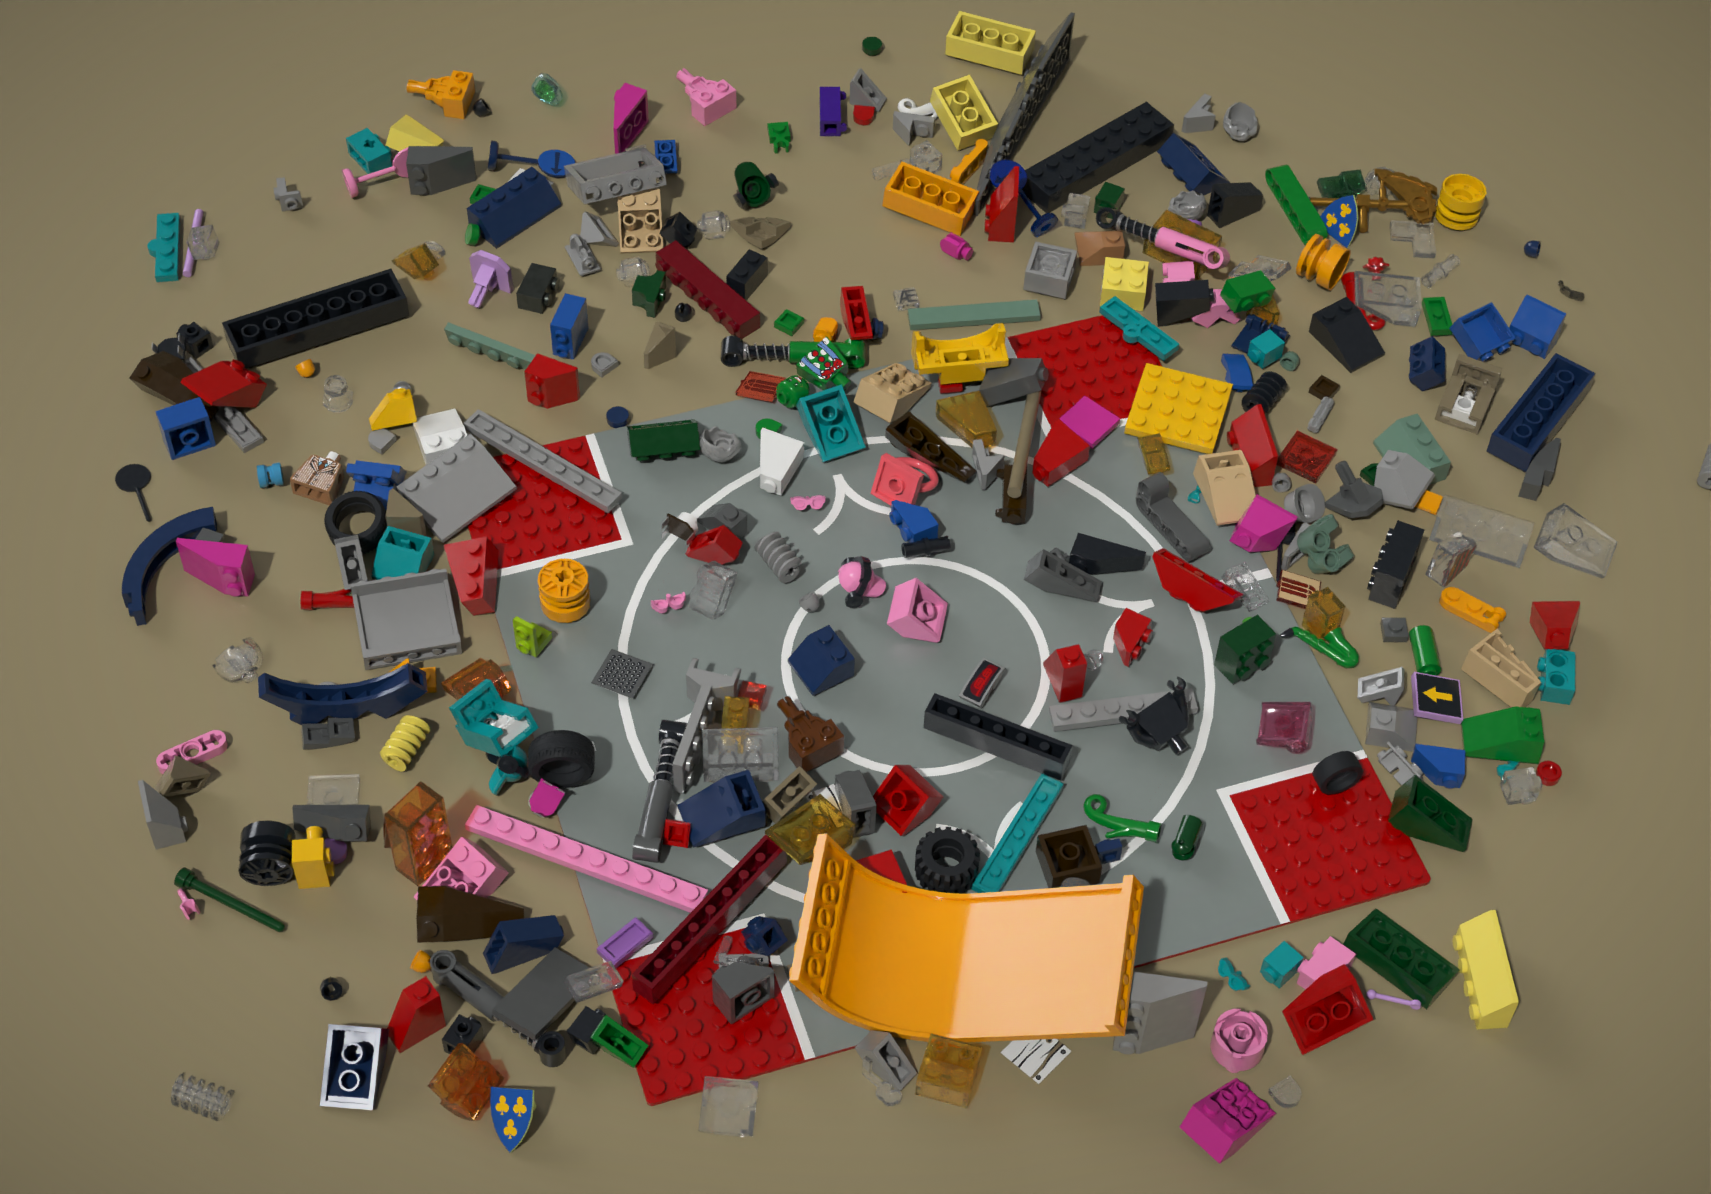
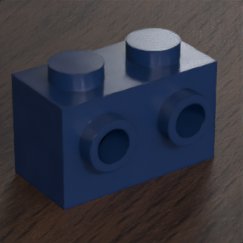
M1433 336L1410 346V373L1408 375L1410 382L1421 391L1444 382L1445 348Z

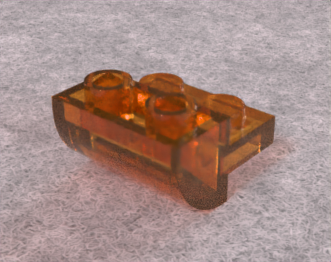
M479 658L441 682L444 691L457 699V701L485 679L492 681L501 699L512 691L506 676L491 659L486 662L484 659Z
M458 1043L430 1081L428 1087L442 1100L440 1104L445 1109L462 1119L475 1121L490 1100L491 1087H499L504 1077L488 1061H481L464 1043Z

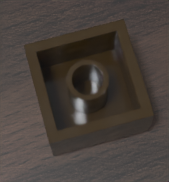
M1087 825L1038 835L1035 852L1048 888L1088 886L1100 883L1102 865Z

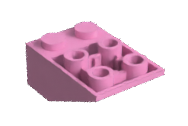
M461 837L423 886L445 885L453 889L488 898L509 872L475 842ZM418 892L414 896L416 900L418 898Z

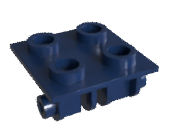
M1255 314L1248 315L1245 321L1247 324L1231 347L1248 354L1250 341L1269 329L1285 343L1290 335L1284 327L1274 325L1273 322L1267 325L1268 320L1265 319L1262 323V318L1257 317Z

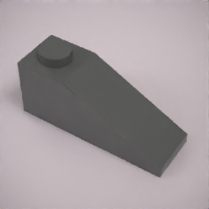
M1044 549L1028 561L1024 576L1025 581L1043 591L1094 602L1098 600L1102 583L1097 578Z
M293 805L292 807L294 830L306 833L308 827L318 826L322 828V837L338 841H367L371 829L370 805Z

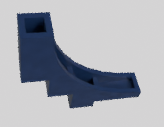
M407 663L392 672L373 679L340 685L296 683L263 673L258 677L259 698L290 713V720L302 725L316 724L328 715L334 718H353L354 720L366 711L387 719L427 693V681L425 671Z

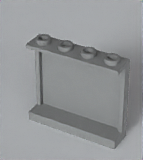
M432 569L428 572L408 573L404 576L384 577L373 581L364 580L351 584L365 670L399 665L407 658H409L411 663L462 654L447 569Z

